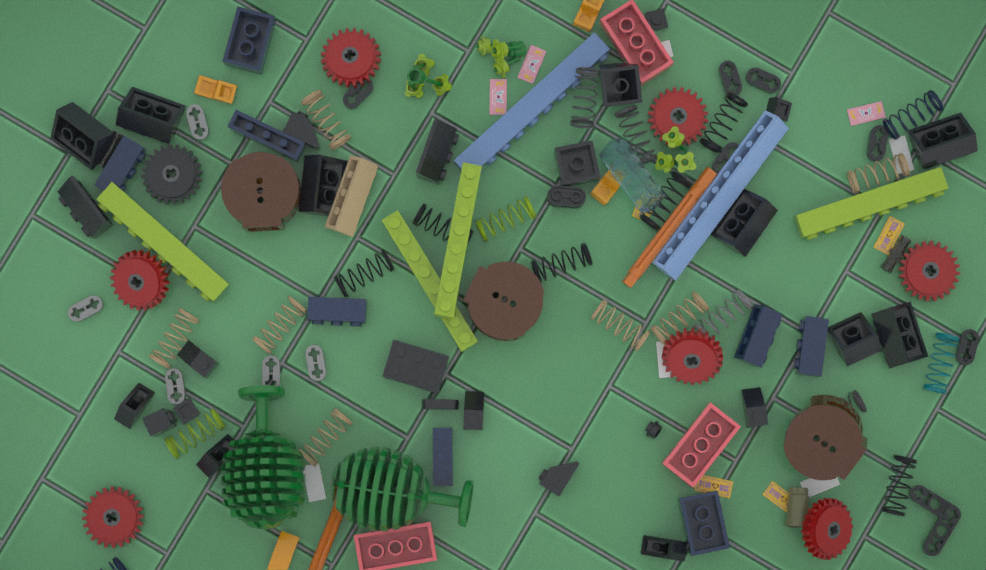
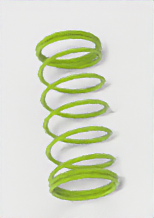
M527 196L523 197L527 208L521 202V200H517V206L520 216L513 208V206L508 204V212L511 221L502 209H498L502 226L500 225L496 217L492 213H489V219L493 231L482 217H480V221L479 219L475 220L478 230L485 242L488 241V238L484 231L481 219L486 224L492 235L496 237L491 215L504 233L506 231L501 218L500 211L504 214L512 228H515L509 206L513 209V211L515 212V214L517 215L522 224H524V220L519 207V202L522 204V206L524 207V209L526 210L531 219L536 218V213Z
M214 408L210 409V412L219 427L207 413H204L213 435L206 430L197 418L196 422L204 440L187 424L195 446L178 430L186 452L175 442L171 435H169V438H164L165 444L176 459L180 458L176 446L182 452L188 453L185 440L194 448L197 447L194 435L200 441L205 442L206 438L202 428L210 436H214V430L210 421L218 430L223 431L226 429L225 424Z

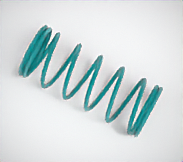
M937 332L935 333L936 338L946 343L933 344L935 349L943 353H933L930 356L944 364H929L928 367L941 374L929 373L925 376L939 384L927 383L922 388L936 393L947 394L946 389L936 386L948 387V385L928 377V375L951 377V375L930 367V365L953 367V365L941 361L932 355L952 357L956 355L941 350L934 345L958 347L957 344L949 341L959 342L960 338Z

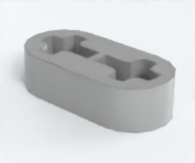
M199 105L189 106L186 115L191 134L196 140L203 141L209 136L205 113ZM193 109L200 111L198 114L199 121H196L194 116H190L193 113ZM198 124H200L202 130H205L201 137L195 134L198 131Z
M89 296L72 305L68 310V316L75 322H81L99 313L104 307L103 300L98 296ZM92 300L99 301L97 309L93 307L87 308L92 304ZM74 309L85 310L80 313V318L73 316L75 313Z
M311 345L305 352L309 376L312 380L322 381L327 375L324 354L319 346ZM313 348L320 352L317 355V362H314V358L309 356ZM316 364H318L319 370H323L320 378L312 374L316 370Z
M270 355L263 360L262 385H266V382L270 381V375H273V381L277 383L273 386L280 387L281 364L276 356ZM270 359H273V362H277V365L273 366V373H270V367L266 366Z
M169 369L165 374L168 400L172 404L179 405L186 399L184 376L179 369ZM172 372L179 375V378L176 379L177 385H174V381L169 379V376H172ZM175 388H177L178 393L182 394V397L177 402L176 399L172 398V395L175 394Z

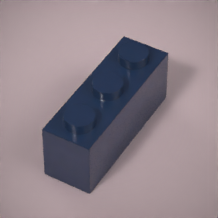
M123 136L94 185L104 191L113 182L125 192L127 181L134 177L137 171L135 169L138 163H142L146 157V149Z
M308 297L307 320L312 321L313 325H323V322H331L333 326H342L343 322L350 323V326L362 327V323H366L367 299Z
M754 304L734 358L762 368L767 359L768 350L774 341L775 332L781 323L782 314L766 306Z
M805 316L803 320H800L799 331H801V339H798L796 344V350L799 351L798 358L794 360L796 374L814 377L822 376L829 319Z
M433 428V486H453V428Z

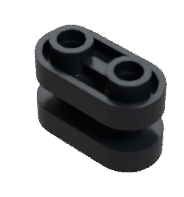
M557 185L551 187L547 194L548 203L553 207L578 209L583 206L586 199L584 190L579 187Z

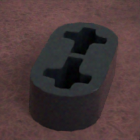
M724 61L719 67V75L726 94L731 92L739 95L742 90V83L737 67L732 61ZM725 65H727L728 68L732 67V70L730 71L731 77H728L727 72H723ZM730 80H732L734 86H738L736 92L728 89L731 86Z
M751 68L746 74L748 84L767 93H776L781 87V80L777 76L762 69ZM754 72L758 73L757 77L763 80L761 81L759 79H756L755 81H752V77L750 76V74H754ZM774 80L777 87L770 89L769 84L764 81L771 82Z
M371 80L368 82L369 90L364 89L359 93L358 91L362 87L360 83H357L356 88L352 86L345 93L343 103L348 109L357 108L372 93L373 82ZM355 94H358L355 98L356 103L348 104L347 97H353Z
M882 125L875 126L869 134L867 157L873 162L880 161L886 151L888 131ZM879 129L884 136H881L879 142H876L877 135H874V132H877ZM876 145H878V152L881 155L875 158L871 151L875 150Z
M728 143L713 162L712 170L717 175L720 171L717 170L718 166L716 163L720 164L723 160L728 161L729 158L726 156L729 150L727 148L735 147L737 149L739 146L737 143Z
M973 329L965 330L960 335L956 351V361L961 365H968L974 361L979 335ZM971 333L974 341H970L969 346H967L968 339L965 338V335ZM968 349L967 355L970 356V358L965 360L964 362L963 358L960 357V355L964 354L965 350Z
M422 399V409L459 410V400Z

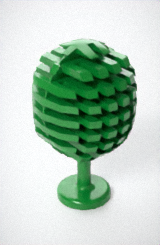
M258 385L243 387L238 390L240 399L256 401V430L244 434L246 436L243 437L244 439H240V441H230L229 447L234 449L233 451H228L227 454L224 453L222 461L227 462L221 466V473L225 474V476L221 477V484L226 487L221 489L222 496L227 497V500L222 502L226 508L233 509L230 511L231 517L242 520L247 526L255 529H272L282 525V520L286 518H296L298 512L293 511V508L303 505L305 500L304 497H300L301 494L306 492V486L301 484V482L304 483L306 481L305 474L300 472V470H305V463L299 461V459L304 458L302 452L295 450L294 442L279 435L280 433L268 430L267 401L278 400L284 397L285 389L279 386Z
M371 447L369 453L367 448L361 449L356 456L353 452L345 457L342 463L340 478L341 463H338L332 474L330 483L332 502L336 499L338 487L336 509L342 516L346 512V518L351 523H355L357 520L358 526L363 529L366 528L369 521V530L377 531L380 525L381 532H388L391 524L393 530L401 529L404 518L405 524L408 526L414 522L417 516L419 502H421L419 516H421L428 503L459 508L458 524L461 527L467 526L474 481L467 480L464 483L461 496L430 492L427 477H425L424 488L421 490L423 469L418 463L413 468V460L408 455H405L402 462V452L394 450L391 457L390 448L383 447L381 453L379 447Z

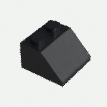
M612 63L599 65L604 107L642 103L638 64Z
M862 312L828 327V333L838 354L847 367L882 351L878 334Z

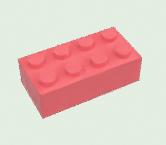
M634 0L628 1L600 19V26L624 63L638 64L641 86L673 66V60Z
M710 402L661 464L691 488H694L741 426Z
M431 521L402 526L398 530L390 528L388 532L377 530L354 535L359 570H385L438 560Z

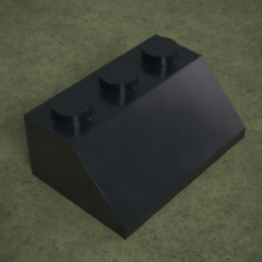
M132 87L118 107L115 125L170 144L177 132L185 105Z
M71 102L56 110L50 139L90 170H93L110 149L114 132L74 102Z
M962 113L908 130V136L916 158L923 169L931 168L978 151L976 133Z
M434 119L416 170L417 178L438 185L440 180L444 181L447 170H444L446 162L450 163L453 152H450L452 145H456L459 134H456L457 128L439 119Z
M320 154L304 156L298 212L329 216L348 161Z
M73 175L57 191L60 195L59 201L64 207L68 206L71 209L70 215L76 222H81L84 226L81 229L87 237L91 236L96 239L113 226L82 183Z
M743 189L710 235L732 251L746 257L778 210L767 199Z
M911 302L872 313L873 323L877 329L879 341L889 369L928 357Z

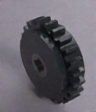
M168 144V149H165L162 145L161 151L154 149L155 155H148L150 161H144L147 168L144 167L142 170L146 174L142 175L141 178L146 179L143 185L149 186L146 191L148 193L153 192L151 195L153 199L158 196V202L161 203L164 199L166 205L170 201H172L173 205H176L177 200L183 204V198L190 200V194L196 195L194 189H200L197 183L203 181L199 177V175L203 174V171L198 170L202 165L195 163L198 158L196 156L191 157L193 155L192 151L186 153V147L180 150L179 145L176 144L174 149L171 144ZM170 171H171V172H175V173H174V174L176 175L175 178L170 177V175H169V172H170Z

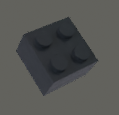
M593 140L555 148L554 153L561 186H575L600 180Z

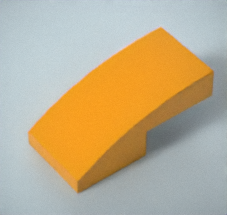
M583 0L573 25L590 33L604 0Z
M199 75L193 94L232 104L237 86Z
M614 163L590 195L605 206L630 173L617 163Z
M281 531L267 570H288L300 537Z

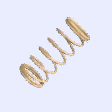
M316 90L306 96L301 101V104L303 106L311 104L307 109V113H316L312 119L313 122L322 121L318 127L319 131L329 129L323 138H334L329 144V148L334 150L348 142L351 136L347 134L333 142L347 131L345 129L332 137L325 138L327 133L341 123V121L325 129H319L336 112L323 119L314 121V118L322 110L330 106V104H327L321 109L308 112L318 100L325 96L322 95V90Z
M904 154L895 155L893 163L890 159L885 158L883 166L880 162L876 161L874 163V170L870 165L866 164L864 173L859 168H856L855 172L848 170L847 176L852 191L855 194L860 193L856 178L857 169L862 173L867 188L870 189L866 177L867 166L872 170L877 185H880L876 175V163L882 167L886 180L889 183L885 167L886 160L892 164L896 178L899 180L895 167L896 156L898 157V163L905 177L909 176L910 170Z
M695 291L691 293L695 303L687 298L684 299L688 311L682 306L677 305L676 309L680 317L673 312H668L673 325L663 318L660 319L666 333L656 325L651 327V331L663 345H665L666 339L661 332L669 339L670 334L662 320L667 322L676 331H679L670 313L677 317L686 327H689L678 307L682 308L697 321L689 309L686 300L703 314L705 313L702 309L708 312V305Z
M291 296L287 297V299L300 314L296 313L295 311H293L292 309L283 304H281V307L286 312V314L292 319L293 322L283 317L282 315L274 312V315L286 328V330L281 328L277 324L273 323L272 321L267 320V323L271 326V328L277 333V335L280 338L276 337L267 330L260 328L261 332L266 336V338L272 343L273 346L266 343L257 336H254L252 338V340L255 343H257L268 354H271L272 351L266 345L273 349H275L276 346L272 342V340L265 334V332L270 334L274 338L283 341L281 335L276 331V329L271 324L275 325L276 327H278L286 333H290L287 326L281 321V319L278 316L285 319L289 323L296 325L295 320L285 310V308L300 317H303L301 311H303L304 313L307 312V310Z
M603 299L600 305L593 313V315L590 317V319L594 320V318L597 316L599 311L604 306L597 320V324H599L613 310V313L605 327V329L608 330L622 316L614 332V336L619 334L621 330L631 321L622 341L625 342L639 328L631 344V348H633L636 345L634 350L638 351L647 339V337L649 336V334L651 333V331L647 330L634 344L641 330L642 325H638L626 337L633 323V319H630L617 332L625 314L621 313L609 325L616 310V307H613L600 320L607 306V301Z
M181 308L178 309V312L182 313L191 320L175 314L174 316L189 330L179 327L172 323H169V326L172 329H174L179 335H181L184 339L176 337L167 332H163V334L179 348L171 346L162 341H158V344L161 345L165 350H167L173 357L156 350H152V352L155 355H149L151 359H153L154 361L168 369H170L171 365H169V363L166 362L157 353L171 359H176V356L164 345L176 350H182V348L169 336H172L181 341H187V338L184 335H182L178 330H176L173 326L190 333L193 332L192 329L178 317L195 324H198V321H200L199 319H197L196 317H194L193 315L189 314Z
M334 408V412H330V414L342 427L343 430L336 427L329 421L323 420V422L332 431L336 438L326 433L322 429L317 428V431L321 434V436L327 441V443L330 446L324 444L317 438L310 436V439L316 444V446L321 450L323 454L314 450L310 446L303 444L305 449L315 459L314 461L304 451L298 449V451L302 452L304 459L307 460L314 467H316V465L318 464V460L309 449H311L312 451L321 456H325L324 451L315 442V440L328 448H332L331 443L321 432L328 435L334 440H339L337 434L332 430V428L328 424L344 433L346 432V430L343 427V425L337 420L336 417L340 418L350 426H352L351 424H353V422L349 420L337 408Z

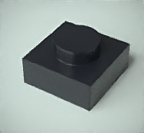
M664 8L645 13V18L653 31L668 28Z
M191 398L186 399L173 408L184 425L200 415Z

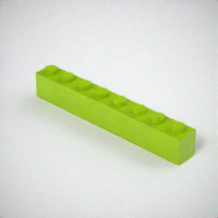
M464 162L462 164L434 317L453 320L482 169L480 165Z
M939 167L798 214L794 217L801 239L806 237L807 240L818 237L817 233L824 231L825 234L836 231L835 227L843 225V228L854 225L853 221L861 219V222L872 219L874 214L879 213V216L890 213L892 208L897 207V210L908 207L910 202L915 201V204L926 201L928 196L933 195V198L942 196L949 187L942 168Z
M113 182L97 198L99 201L98 206L102 210L112 212L114 214L112 218L118 224L122 225L124 223L128 226L127 231L133 237L139 236L144 240L141 244L149 251L153 248L158 253L157 258L162 260L164 264L168 261L172 265L171 270L178 276L183 274L187 278L185 282L193 289L195 287L199 288L202 291L200 295L209 302L211 299L214 302L229 285Z
M397 210L382 219V223L435 308L440 278ZM455 306L453 320L441 318L461 352L478 343L457 306Z

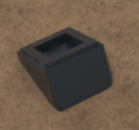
M770 97L766 111L778 116L783 121H788L792 103L778 97Z

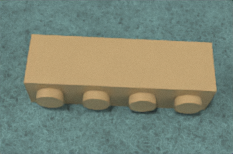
M350 155L325 228L353 237L367 196L370 193L373 179L376 176L377 164L364 158Z

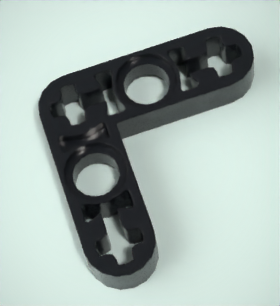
M915 485L909 490L910 499L938 516L922 545L923 552L926 555L936 556L941 552L960 520L961 512L958 507L924 486ZM921 489V494L925 497H927L928 494H930V496L926 499L925 504H923L925 499L921 497H918L917 499L915 498V490L919 491ZM934 498L940 502V506L936 510L930 507V501ZM953 509L955 510L954 514L956 515V517H951L948 521L949 523H952L951 526H949L947 523L941 522L942 519H948L949 514H947V511H952ZM940 525L945 526L947 529L944 536L937 534L936 530ZM934 535L937 539H941L942 541L941 543L939 541H936L934 545L936 550L929 552V547H927V545L933 544L935 539H932V536Z

